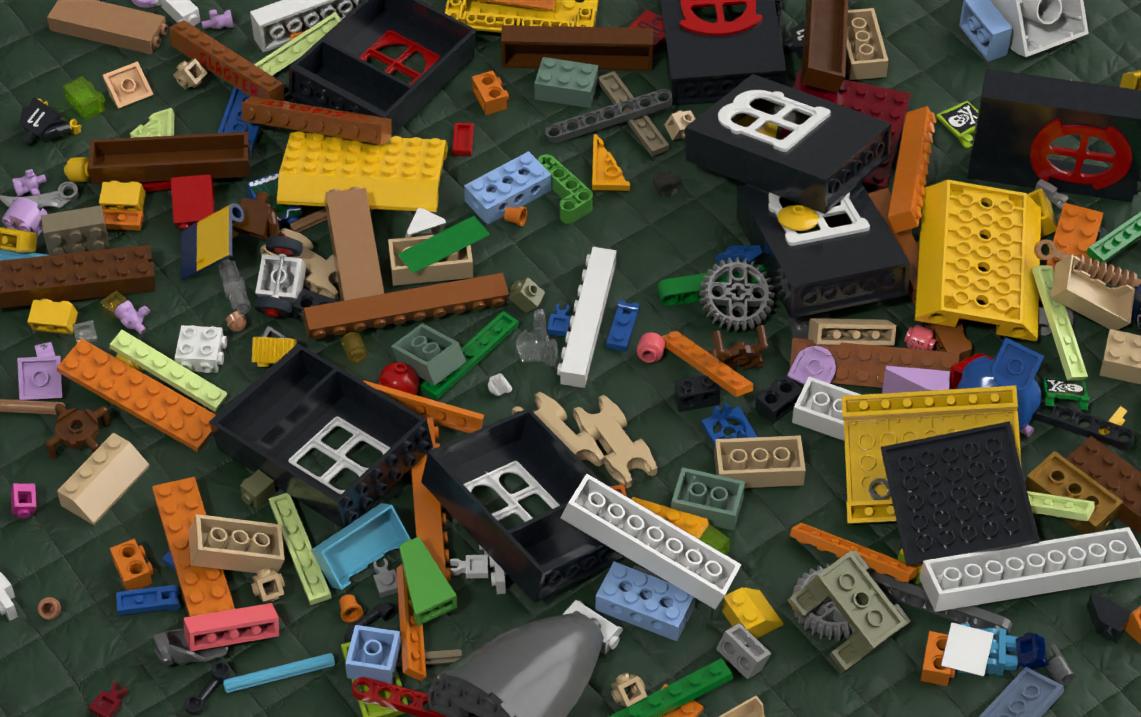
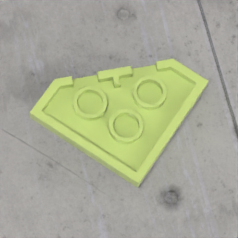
M169 108L153 113L149 117L150 121L144 126L140 124L130 133V138L173 136L175 115L173 109Z

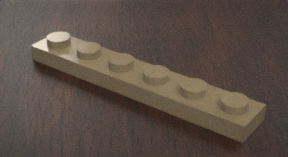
M615 71L598 77V84L613 104L634 98ZM625 108L622 112L629 113L632 109ZM647 115L626 121L652 157L669 150V144Z

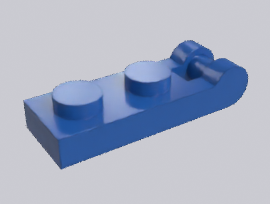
M731 245L726 248V252L716 255L715 259L718 264L721 260L726 264L729 257L732 262H735L736 258L739 257L741 263L747 258V264H750L752 261H756L757 256L763 253L760 245Z
M619 300L606 348L627 351L639 313L640 303L633 302V304L626 303L625 300ZM624 311H629L631 313L625 314Z
M177 585L116 592L118 616L166 609L170 611L179 610L181 608V602L178 599L180 588ZM168 596L169 599H162V597Z

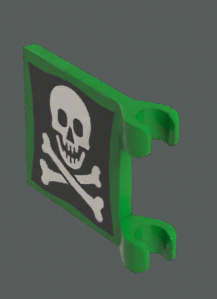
M1043 377L1045 406L1054 407V398L1079 400V409L1088 410L1090 397L1087 393L1085 381H1067V379Z

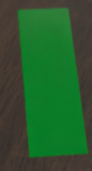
M472 216L397 255L412 273H415L487 237L490 233L475 216Z

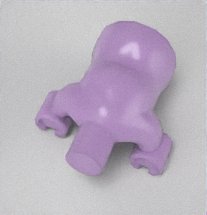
M230 9L226 10L222 15L217 14V10H210V20L202 21L203 29L221 30L224 27L234 28Z
M33 169L25 171V176L12 179L18 197L28 192H31L33 196L40 195L38 190L39 184L47 182L44 174L36 176L33 173Z
M128 300L116 308L114 314L117 318L121 319L122 324L126 328L136 329L139 334H143L147 330L142 325L144 317L150 312L146 306L141 307L137 312Z

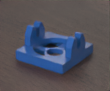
M727 402L723 404L722 410L719 406H715L712 416L701 420V425L714 447L715 439L737 438L738 433V438L757 437L741 408L731 409ZM727 419H735L741 422V424L737 426L730 425ZM719 422L722 429L714 434V426ZM732 429L735 433H732L731 436H726L723 431Z

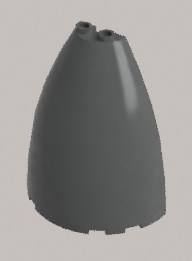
M574 611L569 614L525 623L498 634L459 658L431 681L432 685L428 689L429 707L431 710L446 717H468V712L479 717H566L583 693L598 660L604 639L600 630L601 624L596 618L590 619L586 615Z

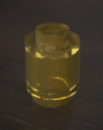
M356 332L345 334L341 344L347 358L353 363H360L365 360L367 350L360 334Z

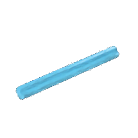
M332 653L225 679L223 684L225 691L229 693L332 667L335 665V659Z

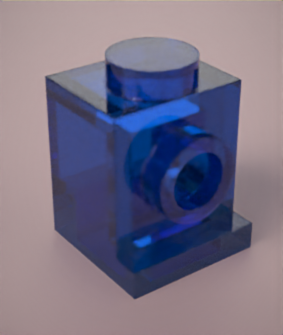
M1029 632L1024 634L1023 637L1015 639L1017 660L1020 666L1034 670L1050 665L1046 657L1045 638L1037 633Z

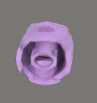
M18 197L17 200L16 198L8 208L2 218V222L7 228L36 233L38 238L43 230L41 215L48 213L43 208L40 211L37 208L38 204L34 201Z

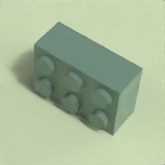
M543 57L534 83L535 100L591 108L598 84V65Z
M423 323L391 346L397 362L411 365L419 377L433 385L441 382L446 376L456 371L466 362L459 342Z
M682 467L672 498L671 508L706 518L711 526L734 531L744 498L745 481Z

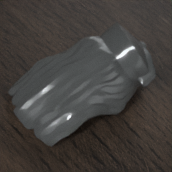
M176 629L153 635L154 653L166 667L175 663L180 665L190 662L207 663L225 656L228 652L227 650H229V645L190 651L184 637V629Z

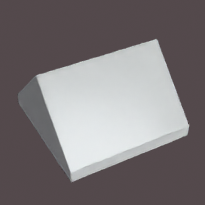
M418 207L405 238L436 235L443 231L446 221L444 218Z

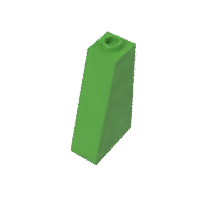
M420 537L409 539L399 545L400 559L416 625L419 626L457 608L455 592Z

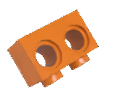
M494 71L472 76V90L485 115L507 109V101H509L508 92L503 90L501 79L496 77Z
M135 539L110 548L112 560L126 591L141 589L153 584L151 575L154 574L150 562H145L146 553L142 545L138 546Z
M929 631L920 681L948 686L949 678H954L955 669L941 666L944 651L940 650V648L945 649L948 639L947 634Z

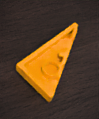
M594 134L592 190L630 191V182L626 181L623 177L622 170L617 166V162L611 153L605 149L602 139Z

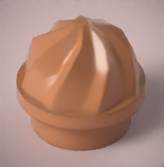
M239 310L233 312L225 319L227 327L234 332L242 331L246 326L245 315L241 314Z
M53 597L42 599L38 605V612L44 619H54L61 611L59 601Z

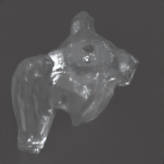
M537 309L534 313L532 332L528 333L527 330H524L517 337L516 350L520 354L522 362H544L552 367L557 361V342L555 339H549L546 333L544 311Z

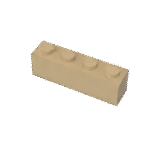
M810 318L808 339L814 340L815 344L839 345L842 342L865 345H894L896 325L888 320Z

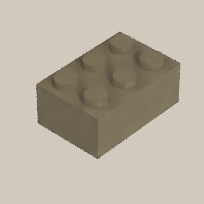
M102 205L41 215L43 233L49 255L110 249Z

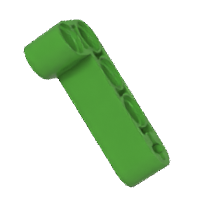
M548 154L541 155L538 161L551 174L552 190L562 198L560 201V220L566 224H571L590 213L593 209L592 191L553 156Z

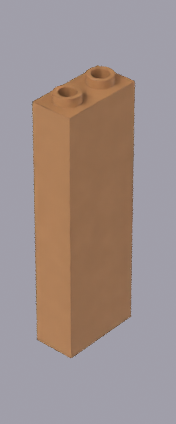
M58 0L47 16L50 31L151 55L160 46L161 39L168 32L165 16L97 0Z
M352 187L348 190L332 189L326 192L324 202L341 301L384 294L366 188Z

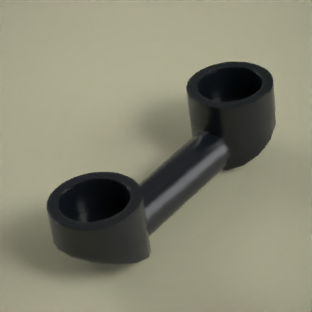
M390 602L377 604L373 610L354 624L348 626L344 642H351L355 625L366 626L378 616L384 621H389L395 616L397 608Z
M218 661L214 663L211 669L212 679L198 696L191 695L185 700V710L187 713L199 715L203 712L204 702L218 684H223V681L230 676V667L226 662Z

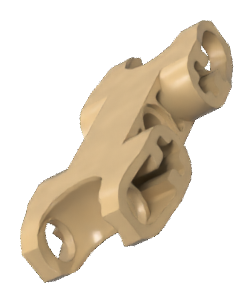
M282 228L279 231L280 236H288L303 243L302 254L291 258H300L307 265L304 279L305 287L315 293L336 300L339 299L338 291L333 286V284L338 282L334 255L325 260L312 251L314 247L308 238L298 232ZM266 245L260 248L261 255L279 256L267 251Z
M538 392L535 394V402L539 410L534 413L581 461H590L596 466L603 465L605 461L604 455L595 440L586 431L576 435L564 423L567 420L564 409L544 393ZM516 406L512 409V415L524 409Z
M604 395L598 397V404L601 410L598 414H589L581 407L573 409V416L580 432L586 431L595 441H599L607 452V455L604 456V465L607 471L620 484H624L625 488L632 486V478L629 473L631 469H642L650 476L657 474V466L649 447L642 439L635 442L630 440L622 429L627 426L623 412L608 397Z

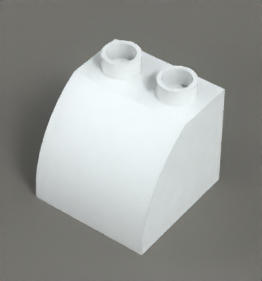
M991 0L996 9L1002 13L1005 20L1012 26L1009 48L1021 56L1028 57L1089 34L1083 0Z

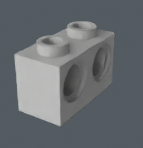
M740 623L725 631L716 648L747 679L761 672L771 655V652Z

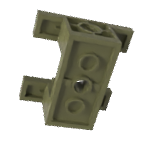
M856 550L853 552L849 551L787 600L800 618H802L821 603L824 605L831 598L846 621L856 630L848 637L849 639L829 654L842 672L846 671L911 622L898 604L893 606L866 570L869 569V566Z

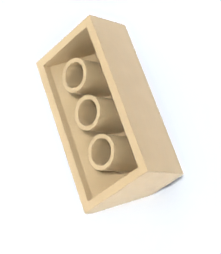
M112 433L57 490L60 504L62 507L95 525L142 476L150 465L129 441Z

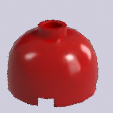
M394 362L385 366L380 372L378 385L417 395L419 391V376L411 365L403 362Z

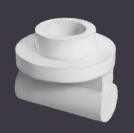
M501 373L490 377L488 388L495 396L512 391L511 385Z

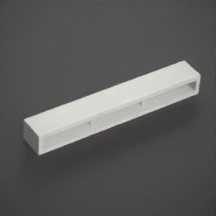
M593 247L591 255L587 254L586 266L588 267L587 270H583L582 281L584 282L578 288V297L580 298L575 300L574 312L576 313L570 319L571 332L567 331L565 340L567 347L562 349L561 359H563V363H559L557 375L560 376V384L585 388L616 266V250Z

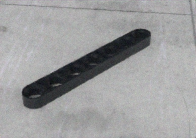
M1041 399L1039 408L1032 416L1033 419L1088 438L1092 436L1099 442L1120 449H1129L1134 445V432L1131 429L1054 403V407L1045 406L1044 399ZM1049 409L1051 410V412L1048 414H1042L1040 413V410ZM1063 415L1070 417L1067 421H1062L1059 418ZM1082 422H1088L1090 426L1083 428L1080 427L1079 424ZM1101 429H1108L1110 433L1103 435L1099 431ZM1121 436H1128L1130 440L1121 441L1118 438Z

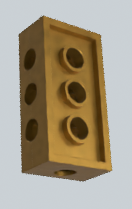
M1055 451L1027 475L1025 482L1026 489L1030 492L1093 501L1095 509L1088 521L1059 517L1082 535L1102 532L1119 516L1123 503L1121 499Z

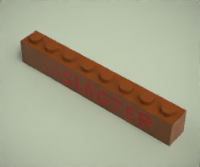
M185 20L169 27L172 47L192 60L196 58L201 66L249 97L256 96L285 101L284 83Z
M252 96L242 102V121L375 144H382L391 138L392 119L256 96Z

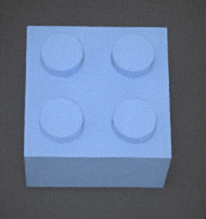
M355 625L345 663L347 678L367 677L392 684L401 649L400 631Z

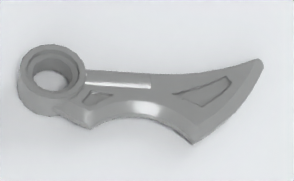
M64 182L59 186L58 191L23 198L37 203L38 209L44 207L62 208L67 203L75 202L79 197V191L75 183ZM67 189L74 191L70 196H65L63 193ZM0 196V200L7 207H10L14 199L16 198L17 200L18 198Z

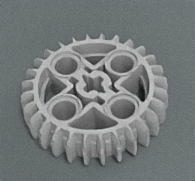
M729 257L727 264L721 260L719 266L714 264L713 270L708 269V276L705 275L702 279L705 283L702 282L700 288L703 290L699 292V296L703 297L700 300V304H706L702 310H709L707 318L714 317L713 324L719 321V328H722L725 324L727 325V331L733 326L735 332L738 331L739 327H742L743 332H745L747 325L753 329L755 326L754 322L759 326L761 319L765 320L767 318V314L772 310L770 307L774 304V301L771 299L774 298L775 293L770 292L774 289V285H768L771 282V278H764L767 271L761 273V265L755 268V262L752 261L749 265L747 264V258L741 263L739 257L732 263ZM738 272L742 277L735 278L732 273ZM727 273V283L715 282L720 275ZM747 274L753 277L758 284L747 283ZM712 291H719L721 297H715ZM758 292L761 294L762 298L757 299L753 296L752 293ZM716 305L727 306V315L720 312ZM747 307H759L753 315L747 317ZM739 311L742 317H735L732 312Z
M818 565L817 571L811 568L809 574L804 573L802 579H798L792 596L825 569ZM831 598L824 605L821 603L802 618H800L796 611L794 612L795 618H799V625L805 624V631L812 629V636L816 632L819 633L820 639L826 635L829 641L832 639V636H836L837 640L840 641L841 636L844 635L848 640L850 633L852 634L856 631L839 612Z

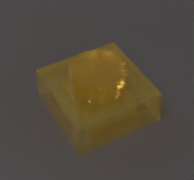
M116 290L100 302L101 306L115 318L116 308L128 300Z

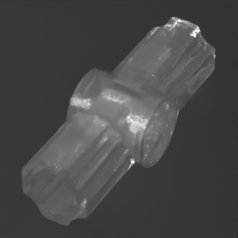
M230 259L223 260L218 267L223 280L222 284L226 298H229L233 312L239 310L241 314L245 315L251 310V306L246 294L247 290L244 279L240 276L235 261Z

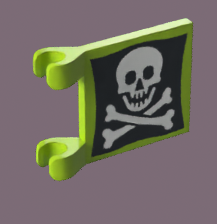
M965 101L936 114V118L960 140L965 149L972 147L970 141L973 140V137L970 134L975 131L978 110L971 103Z

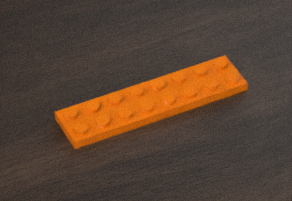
M82 338L57 366L58 373L196 452L202 448L213 434L209 421L216 416L214 413Z
M195 477L152 486L189 617L235 609L223 569L191 566L189 528L196 514L206 515Z

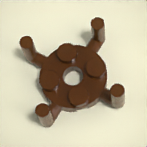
M764 325L756 327L759 344L747 345L746 342H737L734 344V347L725 349L723 346L721 331H714L712 334L715 349L710 350L709 353L734 371L736 370L735 367L742 366V370L750 367L762 368L764 366L762 351L768 348Z
M56 404L55 411L58 418L55 426L56 435L46 441L49 458L51 460L57 459L58 455L55 446L60 442L71 449H78L87 444L93 454L99 448V444L94 440L99 435L97 419L101 417L103 426L107 427L111 424L107 407L102 406L92 412L88 409L77 410V408L67 410L62 404ZM74 425H82L80 429H72Z

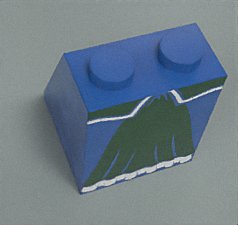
M278 172L248 182L246 197L255 200L258 190L268 193L269 197L266 204H269L274 209V212H276L280 228L282 225H290L292 222L301 219L302 211L299 205L277 204Z

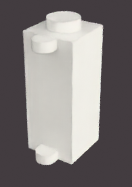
M155 0V3L161 6L177 23L185 20L195 26L201 22L199 9L190 0Z
M575 600L563 615L578 611L590 619L596 618L601 624L600 630L604 637L600 652L606 654L610 649H614L619 643V635L622 633L623 628L617 627L586 607L580 600Z

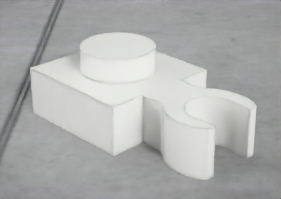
M466 555V561L459 559L450 560L451 566H458L457 568H450L451 575L456 576L466 573V578H488V555Z

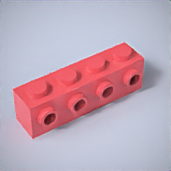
M272 603L183 618L184 637L190 651L279 636V617Z

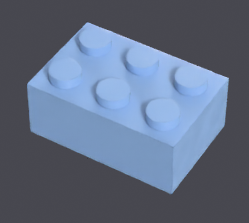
M963 0L959 24L961 29L987 61L1007 55L1012 33L1011 24L1005 20L1002 13L996 9L991 0Z

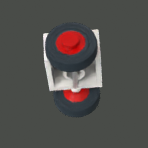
M270 236L266 242V250L279 256L262 254L255 292L258 296L255 302V310L269 317H288L292 312V304H294L303 290L307 265L300 258H291L302 254L303 243L288 236Z

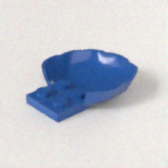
M1004 338L995 359L982 356L972 360L965 366L962 380L958 384L957 389L1016 386L1019 431L1028 426L1033 413L1039 408L1041 403V390L1034 377L1044 356L1008 338Z

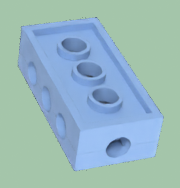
M529 151L464 185L465 202L487 225L502 218L507 207L519 208L552 191L551 174Z
M613 562L596 594L595 610L678 641L695 608V597L667 581Z

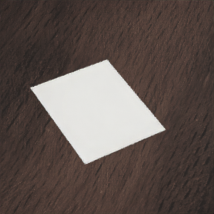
M951 623L941 666L984 676L994 633Z

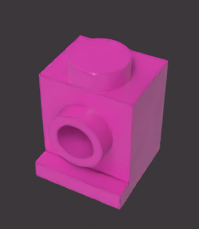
M13 483L10 491L12 515H17L21 519L29 518L31 515H34L36 510L35 484Z

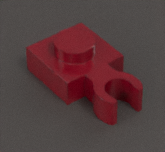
M115 681L109 693L102 691L89 706L90 712L98 717H113L122 706V702L119 699L125 697L128 693L127 686L117 691L119 682Z

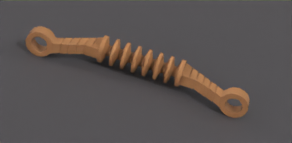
M1041 240L1034 247V253L1040 260L1054 258L1060 261L1070 256L1058 250L1051 240ZM1044 244L1048 245L1050 249L1047 256L1041 252V247ZM1077 255L1080 261L1075 265L1074 269L1078 271L1083 270L1090 274L1092 279L1094 277L1099 280L1103 279V282L1106 284L1110 282V285L1113 287L1127 284L1137 288L1141 284V279L1137 278V273L1135 272L1129 274V271L1126 269L1123 271L1120 267L1114 269V265L1110 264L1107 266L1106 262H1101L1099 265V260L1097 259L1092 262L1091 257H1086L1085 259L1084 255Z

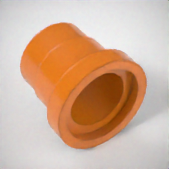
M507 207L504 212V220L516 223L518 226H524L527 219L526 207Z
M348 594L339 600L340 615L343 621L351 623L362 617V607L358 604L354 595Z

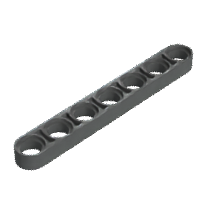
M661 89L551 124L545 130L546 138L550 143H559L668 108L673 102L672 94L667 89ZM663 96H666V97L669 98V99L666 100V101H660V100H659V98H660V97H663ZM644 102L650 103L648 107L640 106ZM625 108L632 109L629 113L622 112ZM607 114L614 115L611 119L604 118ZM591 119L596 121L594 124L591 125L586 124V122ZM575 125L577 129L571 131L568 130V127ZM553 131L559 132L557 136L549 135Z
M868 571V574L888 598L958 623L970 624L972 628L1006 629V635H1009L1012 622L1009 619L975 606L935 612L924 588L907 582L897 581L893 577L879 574L875 571Z

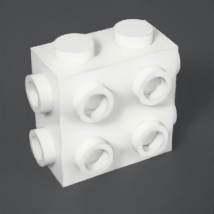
M181 325L175 362L193 372L218 373L219 366L223 365L224 362L223 348L226 349L227 336H224L223 329L213 326Z

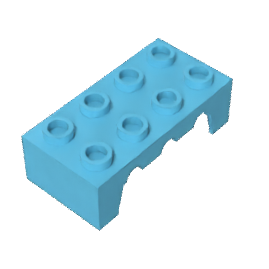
M381 503L313 548L311 552L330 586L342 590L351 584L349 578L352 575L358 574L367 568V565L383 557L386 552L399 549V545L409 540L410 537L393 506Z

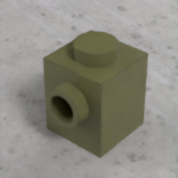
M527 277L521 281L517 280L512 285L509 299L527 313L539 306L545 291Z
M260 470L246 478L240 485L242 500L247 505H252L256 509H259L269 498L276 494L274 481Z

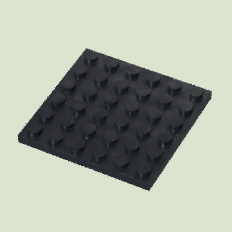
M1010 421L881 447L906 567L922 566L924 560L974 552L999 551L1039 543Z

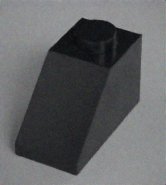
M1092 591L1087 603V609L1095 631L1104 639L1117 643L1126 629L1132 612Z

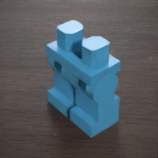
M961 623V624H960V625H964V626L970 627V624H964V623ZM979 629L994 633L985 673H996V675L1003 676L1004 670H1016L1018 656L1008 655L1006 651L1017 652L1018 637L1006 635V629ZM957 670V673H968L965 671Z

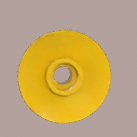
M801 205L787 206L778 213L779 223L785 228L795 231L809 230L817 225L819 219L818 214L813 209Z

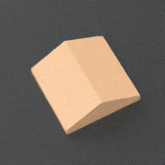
M138 61L103 75L109 95L118 109L154 96Z

